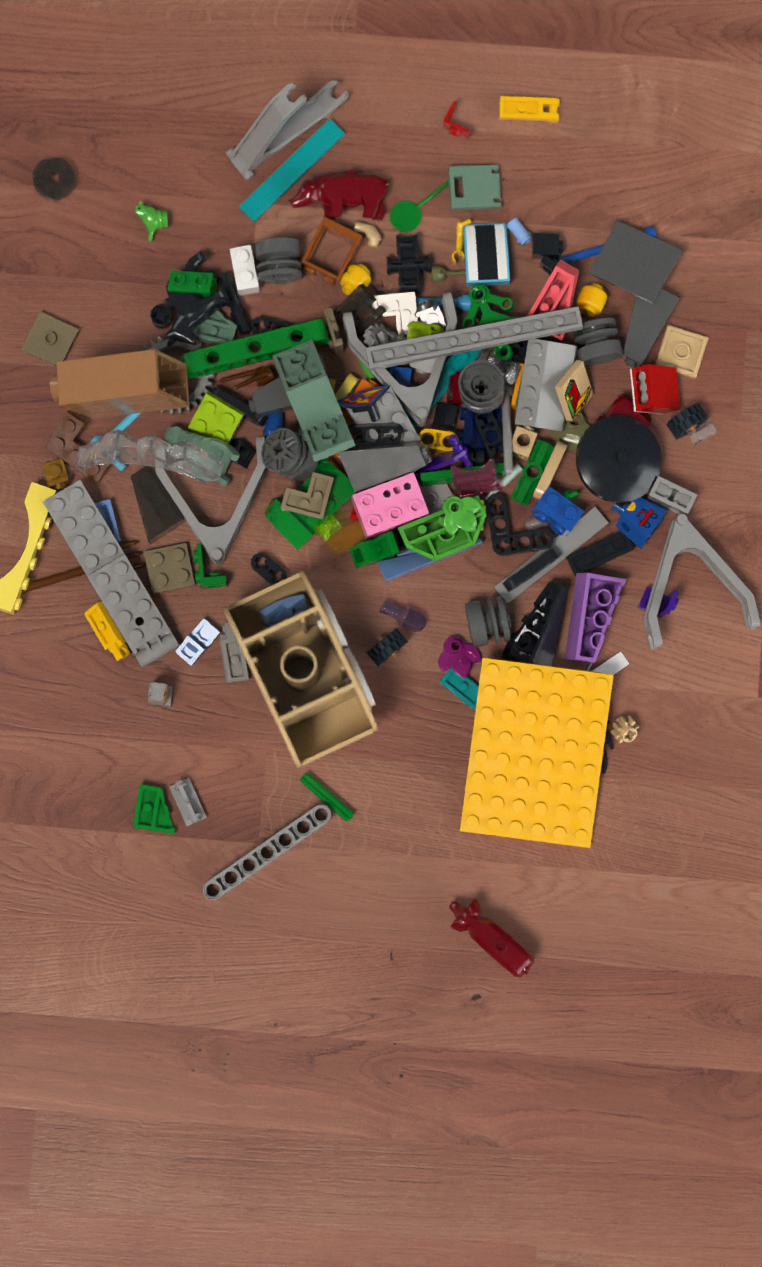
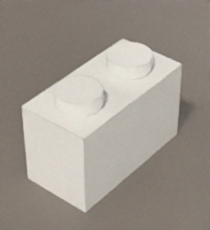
M251 245L231 248L230 254L239 296L260 292Z

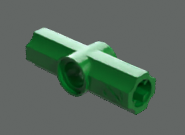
M537 440L510 499L521 505H528L555 447L545 441ZM529 468H535L538 471V476L531 478L527 475L526 471Z

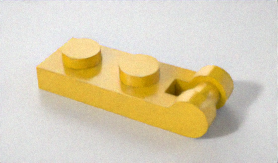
M500 96L499 119L559 122L557 108L560 107V99ZM543 106L549 107V112H543Z

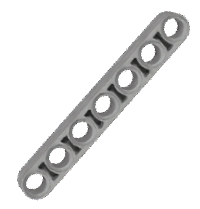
M318 805L206 882L203 887L204 896L209 900L216 901L325 826L331 819L330 809L325 805ZM320 809L328 813L324 821H318L315 818V813ZM300 822H307L310 829L307 833L301 834L298 832L297 826ZM284 834H288L292 838L288 846H282L279 843L280 837ZM265 847L273 849V856L269 859H265L261 855V851ZM248 859H252L255 862V868L252 871H245L243 868L244 862ZM229 872L237 874V881L233 884H228L225 880V876ZM212 884L219 887V893L214 897L209 896L207 893L208 887Z

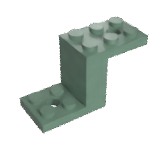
M311 339L273 355L278 373L302 428L314 462L326 459L331 455L355 446L313 340Z

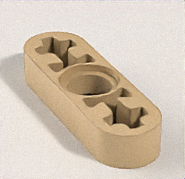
M558 440L532 497L539 500L549 487L567 449V444Z

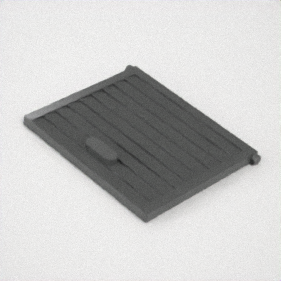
M615 221L613 230L588 274L653 304L680 255L684 254V251L627 224Z

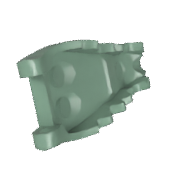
M175 425L168 427L164 436L163 446L178 453V458L183 460V464L190 465L192 471L225 487L229 485L230 478L225 474L230 460L237 461L240 456L239 452L229 443L220 439L191 433Z

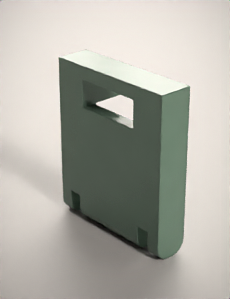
M499 165L448 167L450 211L502 208V203H494L495 200H501L499 173H492L499 171ZM462 178L463 197L455 198L454 180H461Z

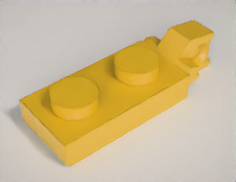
M98 602L88 609L84 615L104 649H108L113 653L117 661L129 656L130 652L125 644V640L103 602Z

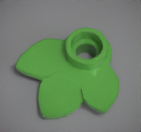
M456 496L447 497L442 504V510L445 514L443 519L445 530L450 535L455 534L458 528L467 532L475 531L477 521L474 514L482 508L481 504L472 497L461 499ZM453 503H455L457 506L455 511L451 510V505Z

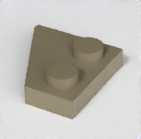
M332 308L325 309L324 317H321V319L325 320L330 335L328 347L329 350H334L335 355L343 353L342 338H340Z

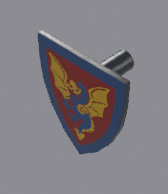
M380 386L359 391L338 400V403L342 407L352 409L353 413L368 411L371 421L376 422L380 418L375 403L390 386Z

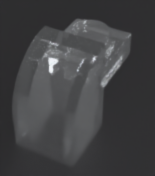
M481 349L475 361H490L498 366L503 374L504 386L512 385L522 369V366L517 362L498 359L494 351L489 349Z

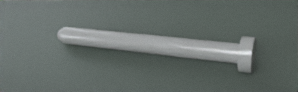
M504 386L505 394L502 402L504 472L506 475H511L513 473L510 397L513 395V388L511 386Z

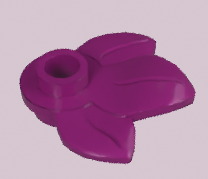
M456 636L449 637L444 642V651L438 658L441 672L452 668L462 678L468 676L471 663L481 662L478 650L473 648V645L465 644L461 638ZM453 643L457 644L458 650H453L451 645Z

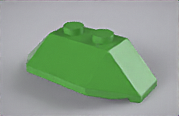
M479 496L472 497L482 506L474 514L477 521L475 531L467 532L458 528L455 534L450 535L443 526L445 514L443 510L398 527L406 548L435 562L474 546L487 516ZM456 504L451 506V510L455 511L457 508Z

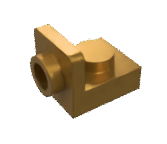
M62 458L42 464L49 488L61 491L67 488L68 484H71Z

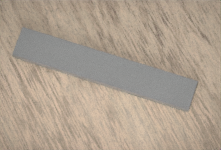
M594 507L578 520L567 536L559 535L556 537V542L552 548L557 551L560 557L555 562L508 593L502 583L548 551L541 550L494 587L495 590L509 604L567 556L609 524L608 521Z

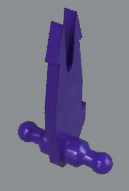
M450 435L448 440L453 445V451L434 458L426 466L414 472L415 477L418 478L420 473L431 472L445 465H450L458 459L464 462L465 468L473 467V462L469 460V454L467 453L468 448L458 442L455 435Z

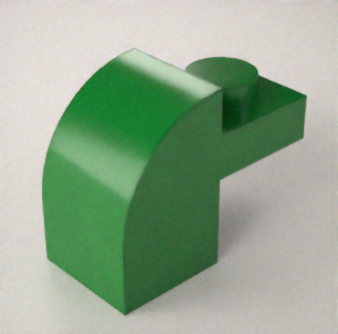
M393 531L385 533L376 539L360 542L349 548L356 569L391 559L399 552Z

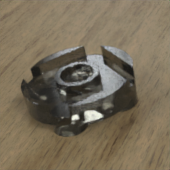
M62 158L44 159L36 165L33 171L35 190L44 199L58 202L70 195L75 187L76 177L73 168ZM59 175V182L51 184L49 176Z

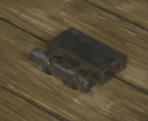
M361 284L333 313L344 326L343 313L352 312L357 338H360L370 325L378 323L382 319L386 309L382 305L374 309L371 305L376 301V298L364 284ZM365 312L368 318L363 322L359 317Z

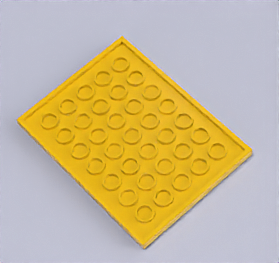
M482 657L460 831L590 848L613 674Z

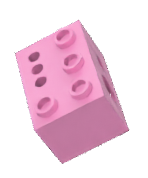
M414 472L359 492L351 497L366 539L413 522L429 514Z

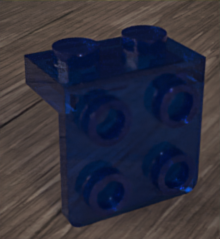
M466 407L461 408L460 420L464 421V429H459V442H463V446L473 450L478 448L485 449L473 419L474 412ZM496 408L492 412L503 437L502 408ZM484 413L478 417V420L482 419L485 427H481L482 430L486 427L494 426L493 423L488 425L487 417L489 415ZM488 431L485 434V439L488 442H495L498 438L494 431ZM499 443L495 447H489V449L492 450L494 448L495 451H499L498 446L502 445Z

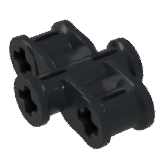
M418 234L406 237L396 235L398 258L386 256L387 276H390L392 273H399V292L416 291L417 295H421L419 272L426 271V273H430V255L426 254L425 257H418Z

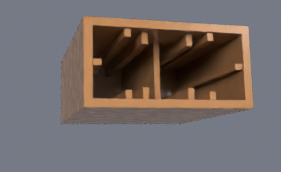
M156 349L57 362V375L52 376L50 380L51 395L55 402H59V406L91 419L189 407L186 364Z

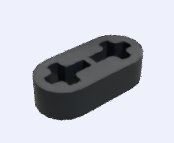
M258 553L252 557V569L270 585L280 582L278 580L276 582L272 581L274 578L269 573L271 570L276 574L281 572V578L283 580L287 579L285 570L267 555ZM257 559H265L264 563L268 567L267 571L263 567L256 568Z

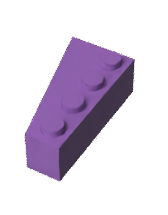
M592 573L576 574L565 659L580 662H596L605 638L604 633L607 625H610L613 609L618 604L621 588L624 587L627 579Z

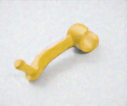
M471 219L461 223L460 221L457 222L456 251L452 254L453 264H456L454 258L456 255H460L464 261L462 226L471 224Z

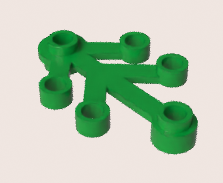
M483 284L474 285L469 292V299L472 304L462 325L464 328H470L467 327V322L472 320L471 327L477 326L475 318L479 308H481L483 313L479 326L496 323V321L518 318L516 316L509 317L492 311L488 304L499 305L503 310L509 312L514 309L515 303L508 297L501 298L490 294L488 287ZM483 292V297L478 299V293ZM510 301V306L505 308V302ZM509 344L495 346L494 354L498 359L506 361L512 357L513 349ZM507 349V355L503 356L502 351Z

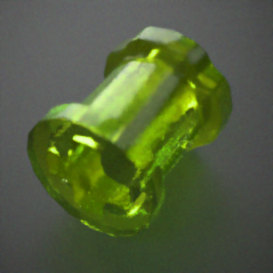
M329 514L323 523L313 528L317 535L324 542H327L329 540L328 537L336 530H341L342 526L332 514Z

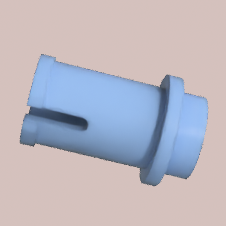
M514 218L507 224V228L517 238L518 244L525 246L533 239L532 233L530 231L527 232L518 218Z

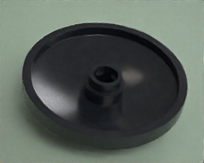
M627 416L603 418L592 424L579 440L576 450V467L579 477L585 487L602 500L612 503H625L638 499L653 487L660 474L662 456L658 441L647 426L634 418Z

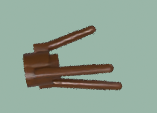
M266 366L221 378L220 382L253 375L252 378L234 385L233 389L236 390L253 382H256L258 387L261 385L263 387L275 379L270 368Z

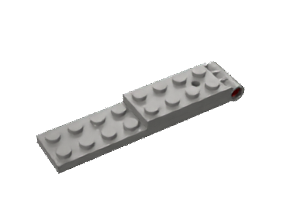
M81 480L43 501L141 667L144 668L179 647L180 645ZM138 617L144 619V623L141 626H138L135 622Z

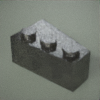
M149 464L131 475L148 543L151 545L186 521Z

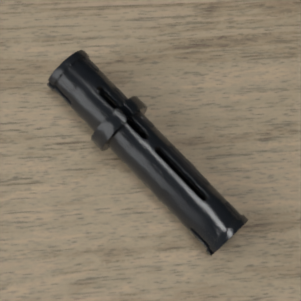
M230 271L223 272L217 278L232 303L230 306L231 318L235 320L240 336L249 334L253 329L246 315L247 309L241 303Z

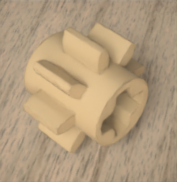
M621 716L613 722L611 733L619 743H622L623 740L629 743L637 737L639 726L631 716H628L627 719Z

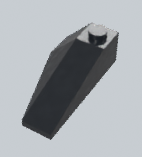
M552 582L546 585L534 602L532 612L529 616L525 615L521 620L523 624L517 633L513 631L510 641H507L501 658L508 661L551 666L556 653L567 587Z

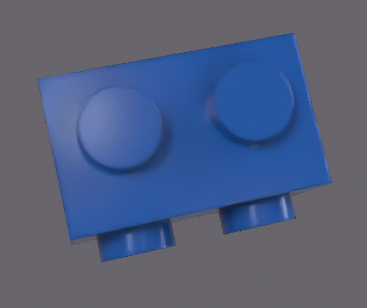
M550 486L530 511L534 514L536 520L547 523L552 527L553 532L563 536H567L584 513L582 509Z

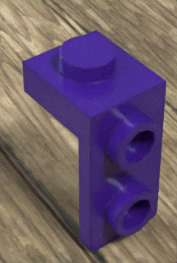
M645 588L637 608L643 611L646 610L651 588ZM673 590L667 596L663 594L657 614L658 618L661 619L666 614L669 615L671 610H675L679 601L676 598L678 591Z

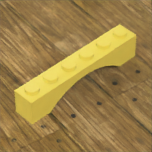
M34 482L30 485L24 501L29 518V537L26 548L18 563L8 574L0 579V611L14 615L15 610L19 611L21 607L22 590L26 591L30 578L27 577L30 570H34L37 558L35 556L37 550H41L44 545L45 529L49 530L52 523L50 513L43 501L57 494V491Z

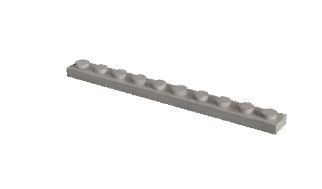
M578 306L367 347L365 351L369 370L372 371L582 330L583 324Z

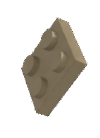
M187 543L144 551L153 595L195 586Z

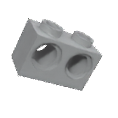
M658 476L647 500L678 515L685 514L687 516L697 494Z

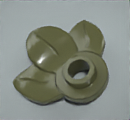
M582 412L576 417L579 420L578 424H572L571 421H566L565 419L563 432L550 431L551 438H562V442L568 445L566 449L568 452L577 449L581 436L590 427L586 423L585 415Z

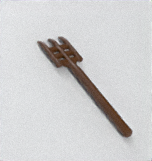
M128 541L119 545L125 554L124 548L138 544L139 541ZM142 551L126 554V557L131 559L143 553ZM146 563L133 564L132 567L135 570L146 566ZM78 567L30 582L27 590H22L21 594L85 575L86 573L82 567Z

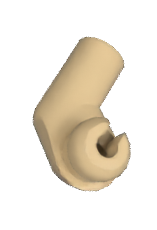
M356 221L354 232L366 234L369 239V246H379L381 235L376 227Z

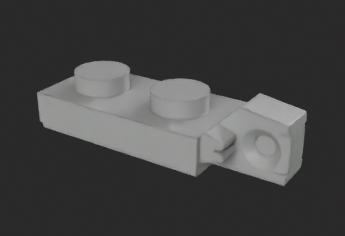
M229 622L222 624L223 635H219V643L226 684L248 681L245 656Z

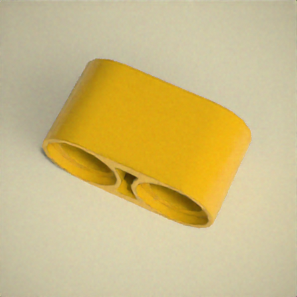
M424 429L418 435L420 440L426 435L433 438V443L426 446L429 452L445 454L453 451L452 447L447 448L443 445V441L450 435H455L459 442L457 435L449 431Z

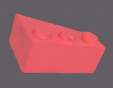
M560 259L527 316L572 308L579 270ZM567 333L552 336L563 341Z

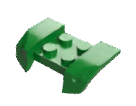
M326 459L319 460L314 471L334 477L323 520L281 509V503L274 498L265 511L266 518L297 550L355 494L350 480ZM311 476L297 490L307 492Z

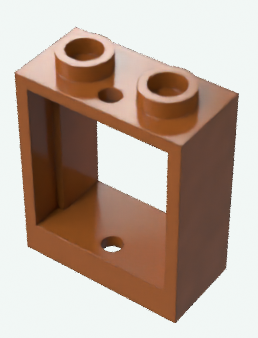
M324 217L301 260V267L304 268L303 271L312 276L317 274L323 277L322 280L330 285L335 283L340 286V279L356 255L363 241V235ZM325 232L352 245L337 275L310 262Z

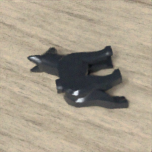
M201 250L192 256L180 271L197 272V267L207 260L203 251ZM213 269L201 271L203 273H213L216 282L219 281ZM168 280L166 291L169 297L166 301L171 310L176 309L178 315L174 320L171 330L166 333L163 339H169L167 346H171L177 341L194 345L196 339L193 330L205 322L218 309L232 305L225 290L222 289L203 299L199 294L169 292Z

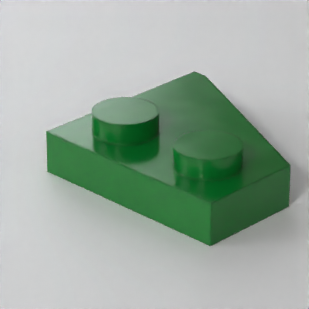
M139 784L132 828L175 834L162 788Z

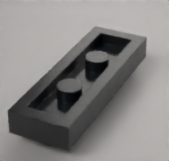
M619 532L567 556L566 560L574 577H576L577 573H586L633 551L634 548L630 539L622 532Z

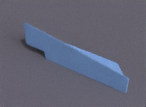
M477 539L474 546L435 562L408 550L398 554L397 558L380 561L377 564L385 583L475 548L482 545L483 542L482 539Z

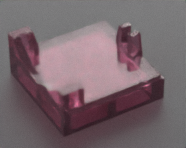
M489 459L484 466L474 471H465L456 466H451L453 485L459 497L502 490L501 480L496 472L494 459Z

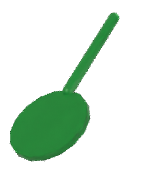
M448 181L417 205L410 201H401L395 204L390 212V222L393 227L401 232L415 230L420 225L422 219L419 208L446 188Z

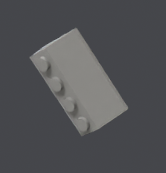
M539 339L528 340L515 424L564 431L565 416L555 386L575 362L577 346Z
M391 386L375 403L380 418L376 422L371 421L368 411L353 413L352 409L346 408L355 424L398 423L405 432L400 442L421 441ZM369 429V437L373 440L378 439L377 431ZM393 429L389 433H384V437L392 434L395 438L398 435L394 433ZM413 470V471H411V472H408V473H405V474H403V475H400V476H397V477H395V478H392V479H390V480H387V482L392 481V480L397 479V478H400V477H402V476L411 474V473L415 472L416 470Z

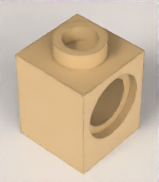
M522 425V428L517 426L512 439V456L528 461L538 434L534 432L533 428ZM520 437H526L529 440V444L523 447L518 444L517 440Z

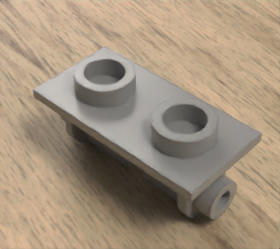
M189 778L169 786L186 826L207 818Z

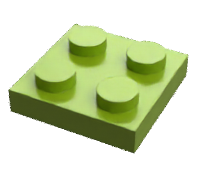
M208 391L187 429L201 436L212 437L230 443L245 413Z

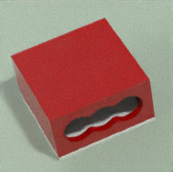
M647 364L630 369L634 412L666 414L680 410L676 367Z

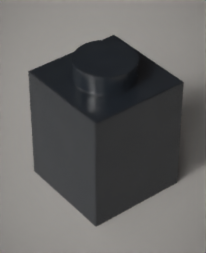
M533 233L532 259H543L547 255L549 258L554 257L557 260L559 253H563V241L559 240V234Z

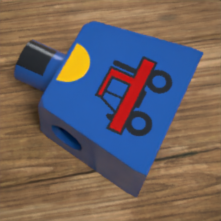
M641 497L631 501L629 505L627 503H614L611 508L621 515L616 527L641 549L660 526L667 513L666 509Z

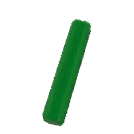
M305 773L301 777L300 782L346 822L352 819L354 812L309 773Z

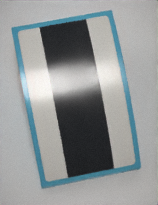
M506 223L463 226L466 287L477 284L485 286L509 285L510 273Z

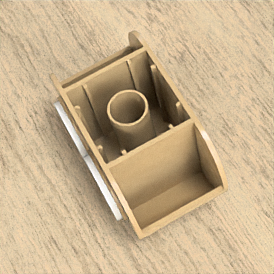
M303 571L222 608L297 768L378 731L371 713V707L376 704L364 676L347 645L321 589L317 591L315 588L312 589ZM301 594L305 596L308 606L307 611L290 619L285 618L270 628L263 624L260 614L262 609L287 597Z

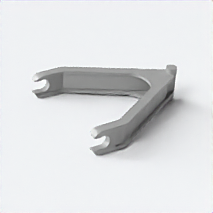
M333 80L328 82L308 101H306L307 97L305 95H301L295 102L290 100L289 93L297 84L291 83L286 85L268 102L237 147H232L226 152V155L246 181L254 176L252 172L254 169L323 121L347 100V91L339 98H335L332 94L333 88L340 81Z
M449 292L444 293L442 298L447 322L445 332L456 330L457 324L452 294ZM352 312L343 313L348 346L369 370L365 351L366 347L357 338ZM447 356L436 358L430 378L424 384L417 387H406L399 384L385 368L370 372L383 386H391L402 408L415 421L417 426L423 427L426 424Z
M264 436L256 437L257 466L231 519L218 527H208L197 520L166 474L163 444H154L155 469L159 482L216 566H221L224 563L232 542L267 472L261 457L262 445L265 441Z
M685 514L678 515L669 524V531L643 617L650 650L657 649L663 645L657 614L674 557L680 553H692L699 556L740 602L747 630L760 627L759 614L752 592L688 521Z

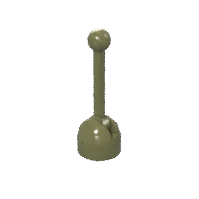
M431 266V283H440L445 280L446 276L466 275V271L446 272L441 266Z

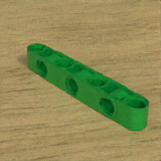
M317 319L188 352L181 356V362L187 366L188 379H195L273 359V355L311 339L315 347L323 346L330 342L325 320ZM300 335L303 338L301 341L295 342L292 340V337ZM253 346H259L261 348L258 352L255 353L250 351L251 347ZM211 357L219 358L216 363L208 362Z

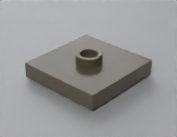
M40 311L21 350L57 367V362L65 361L79 333V329Z

